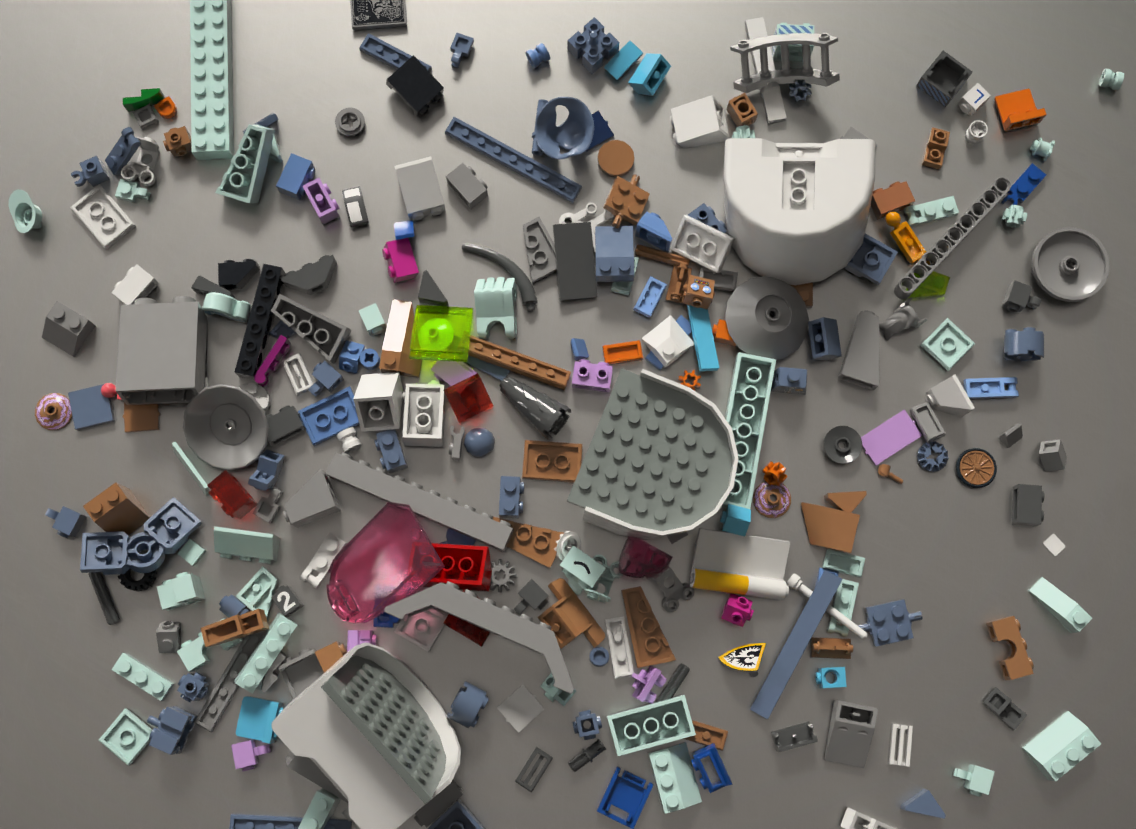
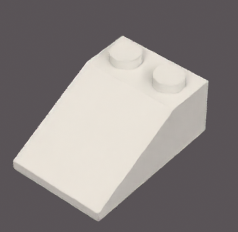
M406 384L402 436L404 446L443 447L444 385Z

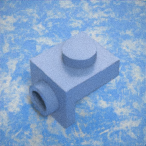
M346 340L339 355V369L357 373L360 354L365 349V345Z

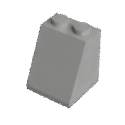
M319 470L284 505L286 511H283L287 522L299 528L341 511L329 477L323 470Z

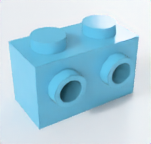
M646 53L628 83L638 94L653 96L671 65L661 54Z

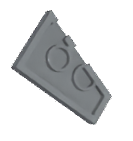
M540 217L523 225L532 283L557 271L554 242Z

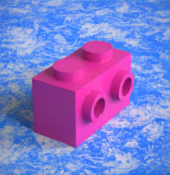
M409 238L386 242L382 253L384 259L388 261V274L390 278L393 277L394 283L416 278L419 271Z

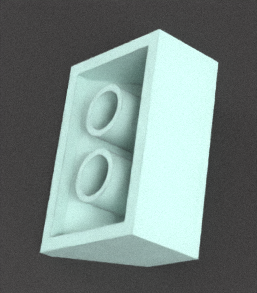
M214 526V550L220 554L221 558L232 559V556H239V560L250 562L254 558L259 559V563L264 564L277 561L280 538L274 534Z
M1067 711L1022 748L1047 780L1057 781L1099 747L1101 743L1085 724Z
M686 742L647 752L665 814L702 802Z

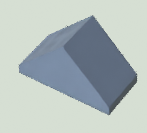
M923 789L901 804L900 808L905 811L943 819L946 816L933 795L926 789Z

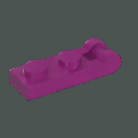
M280 335L255 374L254 380L258 385L262 387L269 385V376L272 371L278 369L281 357L290 350V341L286 337Z

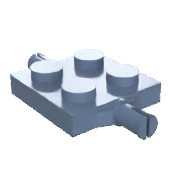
M905 599L865 607L867 624L859 625V627L863 628L865 632L870 633L873 645L876 647L914 638L911 624L913 621L922 620L923 617L920 616L922 615L921 612L909 614Z

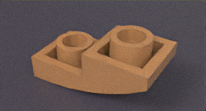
M932 127L922 165L940 170L950 132Z

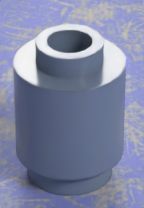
M226 595L219 603L221 606L219 610L227 617L249 612L246 609L247 606L233 595L229 597Z

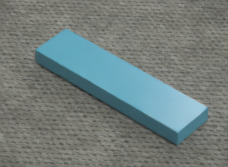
M687 305L699 371H718L720 367L708 309Z

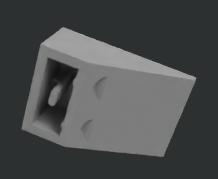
M834 700L824 760L864 768L875 730L878 708Z

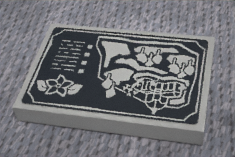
M350 0L353 30L407 26L405 0Z

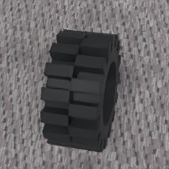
M129 569L125 574L118 575L121 585H124L125 588L133 591H142L148 589V586L153 585L152 581L156 580L154 576L157 574V570L144 573L143 578L138 581L131 578L130 572L132 569Z

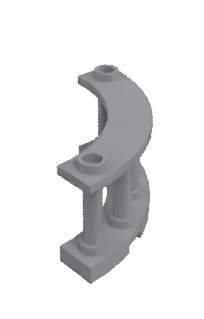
M792 33L741 40L738 44L730 47L731 51L741 54L742 77L733 82L734 89L748 93L767 87V83L778 81V84L795 83V80H805L806 83L825 87L840 81L839 73L832 72L829 68L828 47L838 42V38L830 36L829 33ZM788 44H802L803 67L801 69H792L790 67ZM781 45L782 68L770 71L768 70L767 47ZM810 45L821 47L822 70L811 67ZM760 49L761 71L759 74L750 76L748 52Z

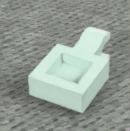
M120 179L115 197L135 202L136 197L149 200L151 193L147 192L148 190L145 188H140V184L137 182Z

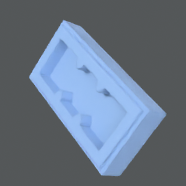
M650 276L633 310L651 318L667 284Z

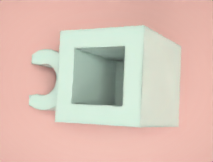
M969 764L968 771L955 768L953 776L965 779L964 788L970 790L969 794L981 797L982 794L989 795L995 771Z

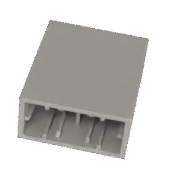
M178 296L173 298L172 303H158L151 298H138L134 301V304L121 305L115 391L126 405L190 402L193 396L204 389L207 316L199 302H196L192 297Z

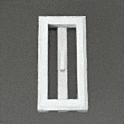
M300 353L282 360L297 396L307 392L313 385V382ZM295 359H298L309 384L307 386L304 383ZM289 362L292 363V366L302 386V388L300 389L298 388L296 381L293 377V374L289 368Z
M891 725L888 764L910 767L913 726ZM897 728H899L900 732L898 744V757L897 761H895L894 755ZM907 729L904 762H902L904 731Z

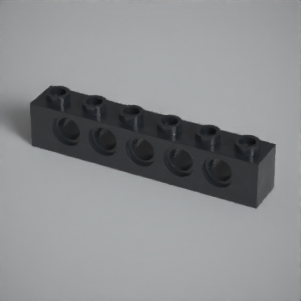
M263 264L235 368V373L241 378L254 380L255 374L263 363L270 337L269 332L272 329L275 314L271 310L279 294H281L284 284L281 278L286 274L282 267Z

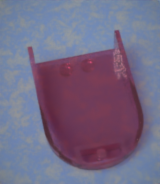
M388 502L333 559L328 571L331 574L329 584H327V596L333 611L342 620L352 623H366L385 613L386 606L416 593L445 567L410 505Z

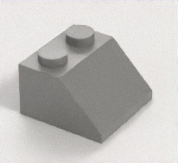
M56 301L46 316L42 338L75 357L96 325Z

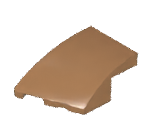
M801 503L810 545L846 553L852 552L860 515L824 506Z

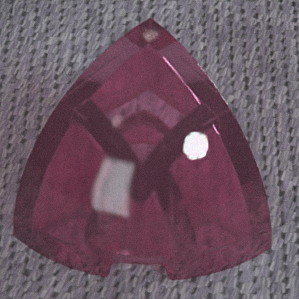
M628 537L620 555L619 572L632 578H644V576L656 574L663 570L673 557L637 537Z

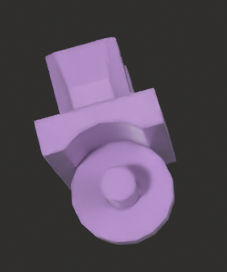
M649 666L647 671L642 669L639 675L633 673L632 677L636 680L632 686L636 689L632 696L642 702L645 701L652 704L656 699V694L650 691L655 684L661 688L667 680L661 674L662 671Z

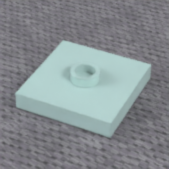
M948 318L921 344L947 371L975 345Z
M125 708L98 741L130 766L151 741L149 736L152 729Z

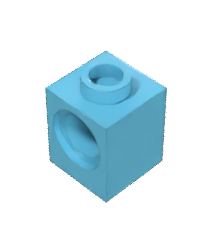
M845 667L818 668V672L815 673L816 684H819V688L847 687ZM828 672L833 673L835 677L834 682L831 684L826 681V674Z

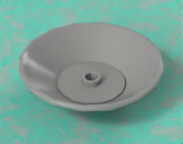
M768 276L750 278L736 287L727 301L725 314L729 335L739 349L750 355L776 360L786 358L799 349L807 335L809 317L805 302L795 288L776 278ZM769 312L773 313L774 318L769 316Z
M220 384L206 387L192 397L184 411L183 431L188 446L198 459L213 468L232 471L246 468L259 459L268 442L269 425L265 411L252 395L239 387ZM228 422H231L233 424V427H230L228 425Z

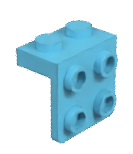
M249 696L244 697L236 735L260 740L264 743H275L278 736L272 730L271 725L273 720L284 709L282 708L283 703Z

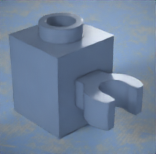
M98 156L80 162L82 171L71 173L73 178L80 177L78 181L74 182L77 187L83 186L86 181L94 187L110 180L107 170Z
M326 361L320 362L314 367V372L312 373L317 382L308 390L315 397L320 394L324 387L332 393L344 378Z
M64 506L60 513L48 508L45 514L56 520L52 528L58 530V535L67 539L69 536L76 538L86 519V516Z

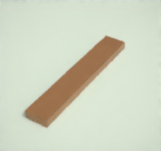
M466 333L463 334L457 349L458 352L565 390L571 374L570 371Z

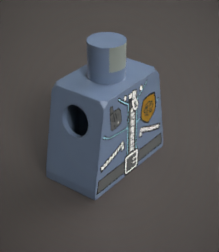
M779 367L774 370L771 392L806 395V369Z

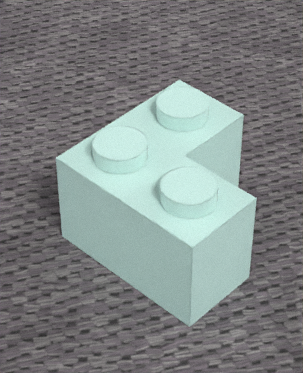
M179 573L176 575L177 578L163 581L161 586H157L162 610L168 611L205 600L200 577L193 575V573Z

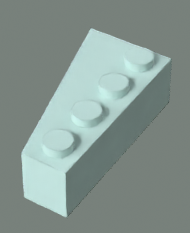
M248 125L239 144V149L236 155L233 156L232 163L228 171L225 172L222 178L223 181L215 193L246 203L259 202L275 133L274 129L260 125Z

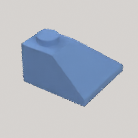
M646 211L637 223L635 236L662 251L669 252L672 237L664 221L658 214L653 212L650 214Z

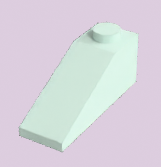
M1043 577L1028 590L1071 633L1080 632L1092 619L1079 604Z

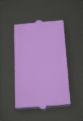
M903 410L862 436V447L865 450V455H868L876 466L921 437L922 434L916 427L915 421H912L907 412Z

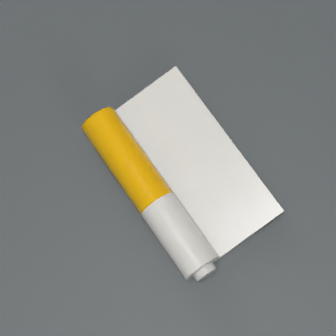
M699 528L690 576V587L784 600L789 593V586L786 585L783 579L790 541L745 535L744 537L729 532Z

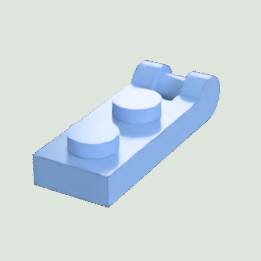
M1017 377L963 380L964 390L969 399L1019 397V392L1016 390V384H1018ZM1004 385H1008V390L1005 391Z

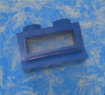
M715 743L693 752L694 759L691 762L695 771L700 770L702 777L699 779L704 790L708 788L709 792L712 793L725 786L733 785Z

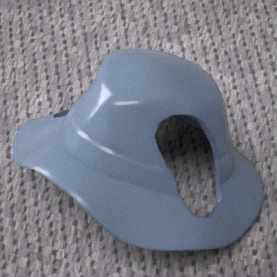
M557 97L547 102L541 108L536 119V139L539 148L553 159L561 160L582 154L589 148L594 134V120L590 110L581 100L573 97ZM557 105L565 106L569 111L567 119L560 126H556ZM559 147L568 150L569 152L560 154Z

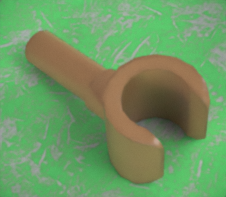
M887 464L879 465L878 474L880 476L889 477L900 484L903 483L901 478L890 473L891 466Z

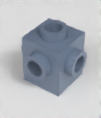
M195 672V674L188 673L183 675L178 682L179 688L177 691L182 693L180 697L188 702L192 700L200 701L207 694V688L210 683L205 681L206 677L198 672ZM191 684L194 685V688H193L192 691L189 690V687L191 686Z
M590 710L579 712V716L575 717L576 721L572 722L575 734L579 733V737H584V740L596 738L595 734H599V729L602 728L600 716L596 717V714H591ZM585 721L591 723L589 729L584 728L583 723Z

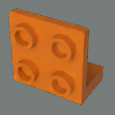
M1030 89L1011 92L994 98L1004 131L1038 124L1047 115L1045 108L1037 110Z

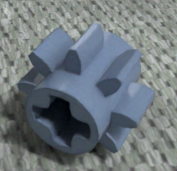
M795 80V83L789 84L791 89L789 92L790 97L795 96L796 101L802 99L805 101L807 95L812 94L809 89L811 84L806 83L805 80Z

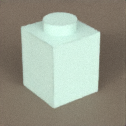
M376 303L358 310L369 335H378L387 328Z

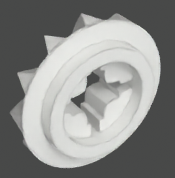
M565 531L564 534H560V539L556 541L557 547L554 548L557 552L556 557L563 561L572 546L581 549V539L576 532Z

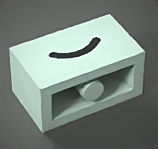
M572 546L560 564L563 567L562 572L571 578L575 575L580 579L578 583L587 589L589 586L594 588L607 569L575 546Z

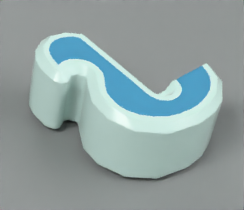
M210 292L205 296L202 309L207 315L215 313L238 322H247L251 305L246 301H239L225 294Z

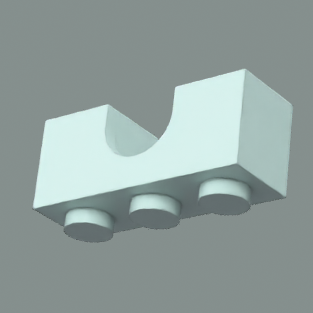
M202 632L198 634L199 638L194 641L188 640L181 645V649L177 651L188 672H194L210 662L206 653L207 647H205ZM244 638L222 643L220 645L223 650L228 651L232 647L242 642Z

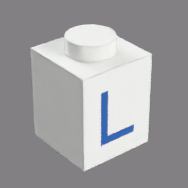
M977 83L961 98L958 105L962 112L971 117L987 102L991 95Z

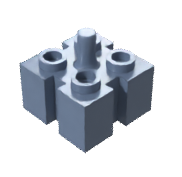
M594 17L584 26L582 34L578 31L567 40V50L576 59L581 57L582 65L593 74L603 66L604 58L609 61L619 52L620 42L610 32L606 35L604 33V26Z
M173 706L163 709L158 718L149 716L147 723L158 727V729L154 728L149 736L151 740L149 745L170 755L180 754L187 742L190 731L194 727L197 715L180 707Z

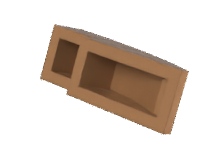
M256 609L242 615L226 618L200 629L205 647H211L267 630L269 625L265 611Z

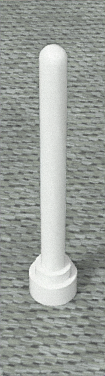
M794 573L786 585L789 586V589L798 590L810 598L813 591L802 584L801 577ZM829 604L826 610L827 613L860 638L866 639L868 637L867 632Z

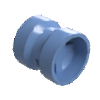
M543 43L537 45L534 50L530 49L525 52L533 68L539 66L542 61L550 60L549 52Z

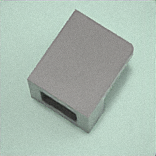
M1061 439L1041 442L1039 456L1045 471L1065 469L1067 456Z

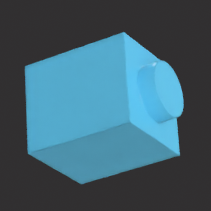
M728 504L726 511H722L720 522L723 523L722 531L745 537L751 522V509Z

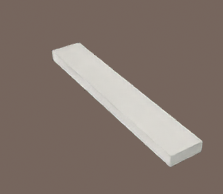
M763 17L745 20L749 40L768 36ZM767 47L768 70L774 71L775 65L771 48ZM760 49L751 51L756 74H759L761 71ZM778 81L769 82L767 87L760 88L767 122L769 124L786 121L787 117Z

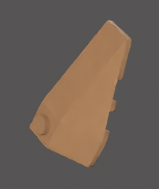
M393 299L379 369L382 373L399 372L401 376L419 378L422 356L412 302Z

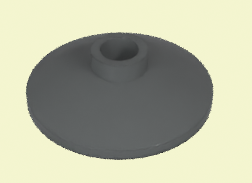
M837 426L826 434L824 450L827 456L836 463H851L859 457L862 451V440L853 428ZM843 443L845 448L840 449L838 444Z

